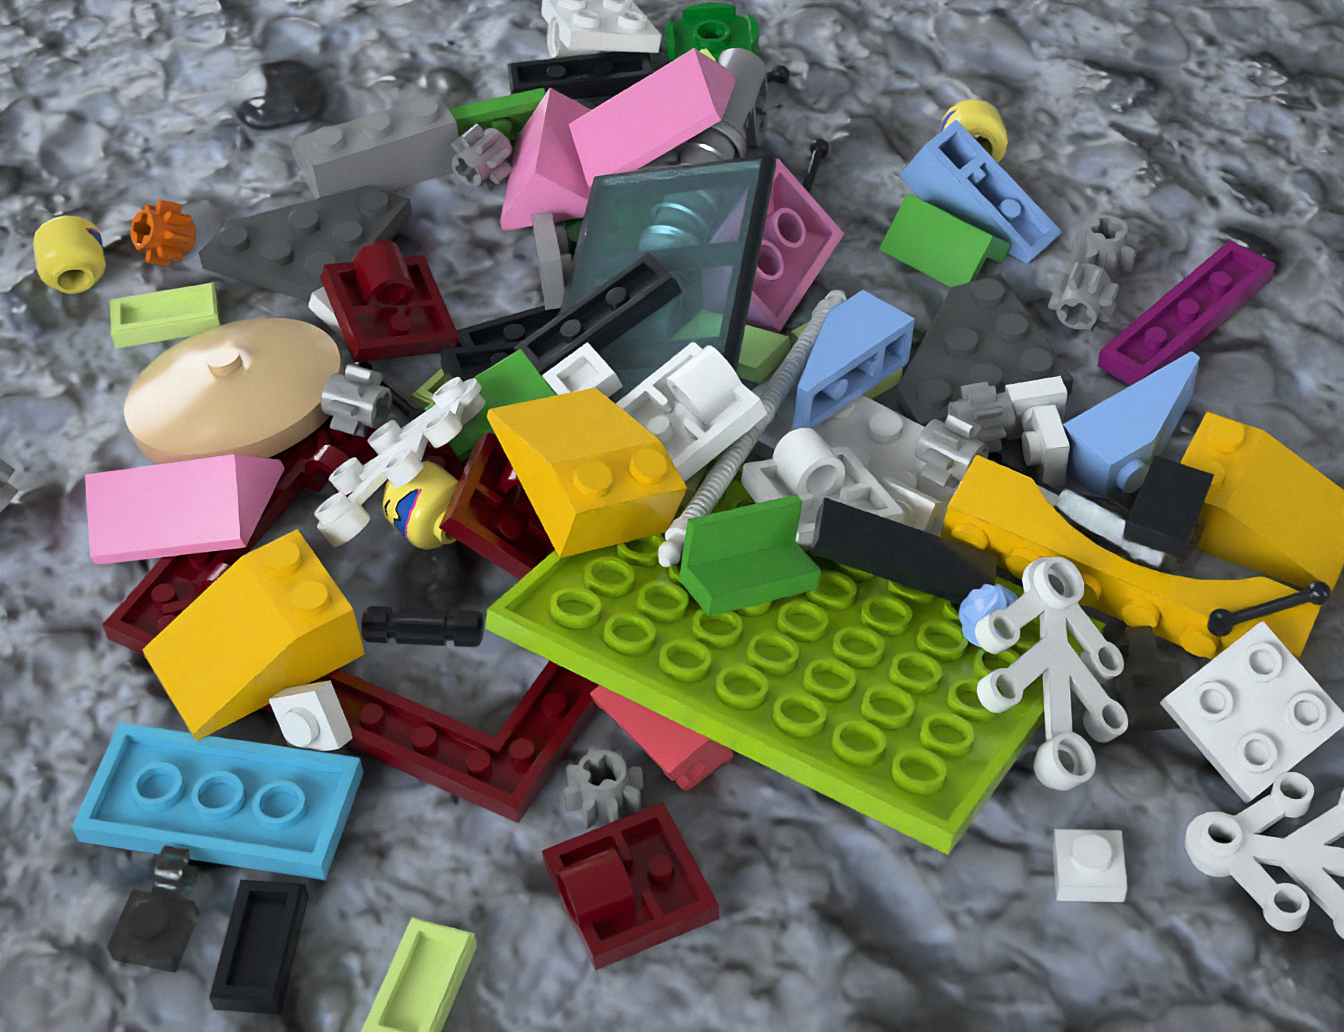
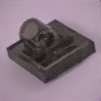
M1064 487L1054 506L1057 512L1070 518L1069 524L1094 543L1099 544L1103 540L1111 545L1120 546L1122 549L1118 555L1119 557L1161 573L1170 574L1172 569L1194 571L1205 551L1197 547L1203 535L1206 522L1200 516L1183 558L1178 559L1122 539L1121 536L1131 509L1103 494Z

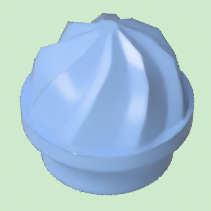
M985 583L980 589H973L968 597L962 601L959 610V619L962 623L964 637L974 645L981 647L975 635L977 622L994 610H1005L1018 599L1017 595L1000 584L992 586ZM994 627L997 634L1001 637V634L998 631V629Z

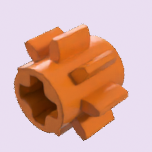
M159 199L156 206L146 204L144 209L137 212L131 224V240L136 246V251L146 252L147 263L169 266L171 260L181 262L183 256L191 252L196 241V227L191 220V215L181 213L180 203Z

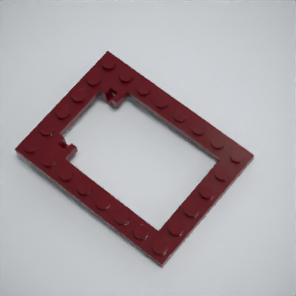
M330 415L317 430L305 439L281 453L269 457L270 459L280 460L285 469L247 546L244 548L162 557L102 624L108 640L144 655L142 649L241 556L249 553L305 487L319 493L329 482L330 475L347 460L356 457L362 465H365L377 457L378 454L367 442L368 438L377 429L368 427L366 437L337 431L330 428L333 418ZM428 440L421 462L430 461L436 463L459 481L468 458L460 461L448 444L434 448ZM550 660L495 737L340 669H336L309 683L331 681L353 737L345 746L516 823L521 821L599 707L590 695L599 684ZM271 704L262 707V709L274 714Z

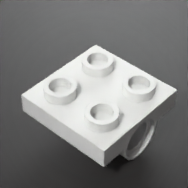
M543 0L541 15L548 22L547 45L549 53L553 58L596 54L599 51L659 53L662 34L632 0Z
M694 341L616 403V405L661 440L684 482L768 414L761 399L741 383L732 366L715 348L707 345L702 349Z
M799 428L785 435L776 445L772 459L745 463L743 465L740 483L756 503L796 494L803 501L795 541L804 551L812 550L817 511L824 497L903 524L905 512L847 445L830 448L821 436L811 428Z
M1263 620L1160 702L1163 708L1245 804L1249 803L1274 783L1278 775L1289 771L1344 726V713Z

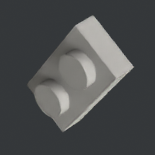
M552 212L531 214L545 310L561 308L565 294L564 287L567 286L572 266L566 231L555 230Z

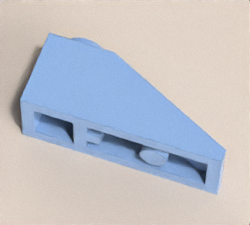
M956 119L926 143L899 175L920 199L1011 244L1012 246L1008 254L1026 264L1032 261L1062 233L1052 220Z
M861 290L843 303L836 304L827 312L797 386L793 430L815 428L908 364L915 318L865 290Z
M1193 351L1063 424L1070 445L1066 472L1103 505L1123 493H1132L1139 489L1144 482L1155 455L1160 457L1193 395L1200 359Z

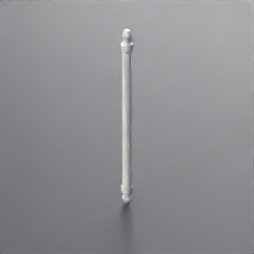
M843 290L830 291L825 300L817 304L812 312L811 320L759 398L768 414L722 452L681 516L675 519L666 531V541L658 549V560L663 567L679 563L683 554L688 519L709 515L748 457L805 369L827 312L836 304L847 300Z

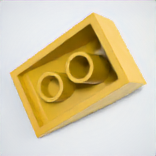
M597 388L488 410L487 419L559 558L666 533L672 524L687 486L661 440Z
M1206 412L1180 464L1214 474L1209 492L1187 547L1304 589L1313 581L1325 582L1330 587L1331 597L1344 568V490L1266 431Z
M298 529L241 556L142 649L145 658L195 741L270 704L269 699L281 690L307 685L365 655L354 609Z

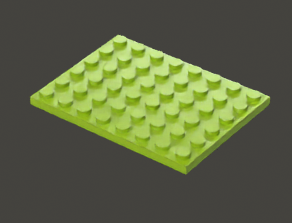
M717 455L708 463L705 478L720 455ZM743 465L710 514L739 508L748 503L757 504L740 483ZM679 505L673 521L681 516L686 507ZM665 533L559 558L556 550H554L487 609L486 630L946 855L950 854L1045 720L1042 674L1023 690L1022 699L1018 704L1002 713H993L987 710L980 702L977 694V685L983 677L996 669H1006L1041 639L1039 615L1021 627L1020 638L1016 644L1002 653L992 654L982 647L974 645L964 637L962 623L959 619L961 604L812 554L811 551H805V553L821 570L817 590L710 617L679 580L682 558L679 563L669 567L660 565L658 549L666 541ZM996 576L995 585H1003L1004 588H1008L1015 593L1018 598L1025 593L1023 587ZM1089 617L1103 635L1106 624ZM1067 629V642L1080 658L1084 649ZM997 686L999 693L1004 697L1002 690Z

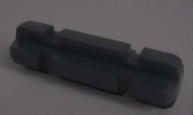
M370 606L363 612L361 622L362 637L370 643H388L389 638H395L397 644L446 646L447 641H454L455 647H477L483 640L484 635L483 614L479 611L458 610L457 615H450V611L447 609L400 607L399 612L393 613L391 607Z

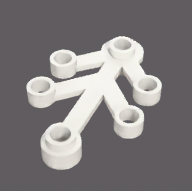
M456 377L445 383L432 396V400L436 404L402 428L395 420L383 424L367 440L378 454L377 457L365 465H362L356 457L351 458L330 475L329 481L339 493H336L322 503L314 515L320 521L317 525L318 530L333 547L346 543L367 525L370 515L363 508L362 504L387 479L395 488H398L411 481L422 470L424 464L421 461L428 440L434 448L445 445L461 431L465 423L471 420L484 407L486 401L479 393L482 387L475 378L463 382L460 377Z
M1042 557L1030 563L1024 570L1022 583L1025 593L1005 610H994L979 620L975 626V635L978 643L984 650L992 654L1002 653L1016 644L1020 638V628L1038 615L1040 618L1041 639L1006 669H996L983 677L977 685V694L980 702L987 710L993 713H1002L1018 704L1022 699L1023 690L1042 674L1046 742L1041 744L1037 750L1034 759V771L1039 781L1046 787L1067 791L1089 780L1095 771V757L1091 747L1080 735L1072 731L1070 687L1087 708L1083 715V723L1087 733L1098 742H1108L1127 730L1128 717L1124 708L1117 701L1110 699L1100 684H1104L1121 674L1124 668V660L1119 649L1114 644L1105 640L1078 604L1084 593V582L1076 566L1063 557ZM994 627L998 629V631L1001 634V637L997 634ZM1067 629L1084 649L1080 658L1067 642ZM997 686L1002 690L1004 697L999 693Z
M1284 772L1278 775L1268 796L1235 816L1223 812H1207L1192 820L1187 828L1185 848L1193 864L1200 871L1214 877L1232 875L1263 908L1266 921L1272 927L1281 931H1294L1302 926L1309 909L1307 893L1333 920L1336 932L1344 939V890L1329 876L1344 877V848L1328 846L1344 836V789L1337 806L1284 839L1259 834L1285 816L1296 818L1308 811L1314 794V787L1307 777L1297 772ZM1282 791H1294L1297 794H1299L1301 798H1288L1282 793ZM1211 837L1221 838L1229 843H1218ZM1259 863L1282 867L1301 888L1290 883L1276 884ZM1275 903H1290L1297 912H1284Z

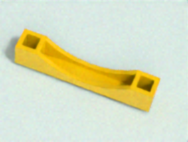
M976 455L947 506L940 535L942 538L997 556L996 566L1009 571L1021 580L1025 568L1036 559L1042 557H1063L1076 566L1083 578L1084 593L1078 602L1079 605L1092 607L1124 621L1133 629L1147 631L1183 647L1193 655L1207 657L1211 660L1216 658L1262 620L1292 655L1299 660L1321 605H1314L1308 602L1234 625L1232 631L1227 636H1215L1207 628V620L1212 611L1222 608L1232 613L1300 591L1264 576L1239 580H1199L1161 573L1129 562L1098 546L1072 527L1046 500L1031 477L979 455Z

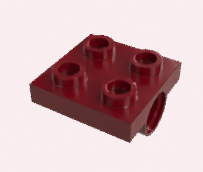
M382 240L364 246L357 252L353 262L324 265L320 279L354 363L441 353L443 349L456 348L460 337L424 255L402 257L396 243Z
M487 431L474 445L439 528L521 580L551 554L555 548L497 436Z
M664 802L542 850L544 866L595 971L719 919V904Z

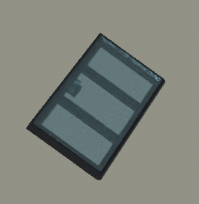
M762 155L594 176L559 315L648 251L676 279L682 290V293L598 352L599 356L615 372L623 386L608 397L615 404L693 341L702 349L707 345L715 348L728 361L737 374L776 169V161L772 157Z

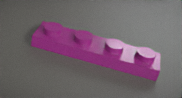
M1229 240L1104 346L1099 352L1098 367L1131 386L1184 356L1272 279L1275 263Z

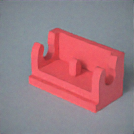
M601 685L590 693L593 701L650 756L672 782L676 780L675 783L683 791L690 790L721 764L726 765L734 758L730 748Z

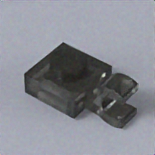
M1151 626L1126 627L1125 635L1128 645L1121 646L1120 648L1124 660V668L1121 674L1113 678L1118 703L1124 708L1128 717L1126 733L1181 729L1160 704L1167 695L1184 683L1179 661L1160 662Z
M164 845L156 861L152 891L132 889L107 945L113 960L176 973L200 916L195 901L187 900L199 873L198 867L187 865L191 856L189 849Z

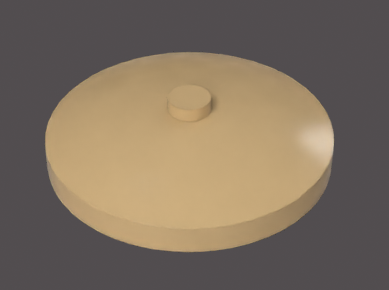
M257 318L232 322L196 334L168 349L151 362L137 377L128 392L124 406V417L137 448L144 456L157 464L231 454L269 458L305 439L330 417L321 408L322 391L332 374L339 373L345 375V367L337 344L332 337L312 324L287 318Z

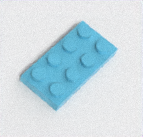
M119 722L72 829L78 842L326 880L364 772L361 760L358 757L215 736H206L195 741L192 734L188 732Z

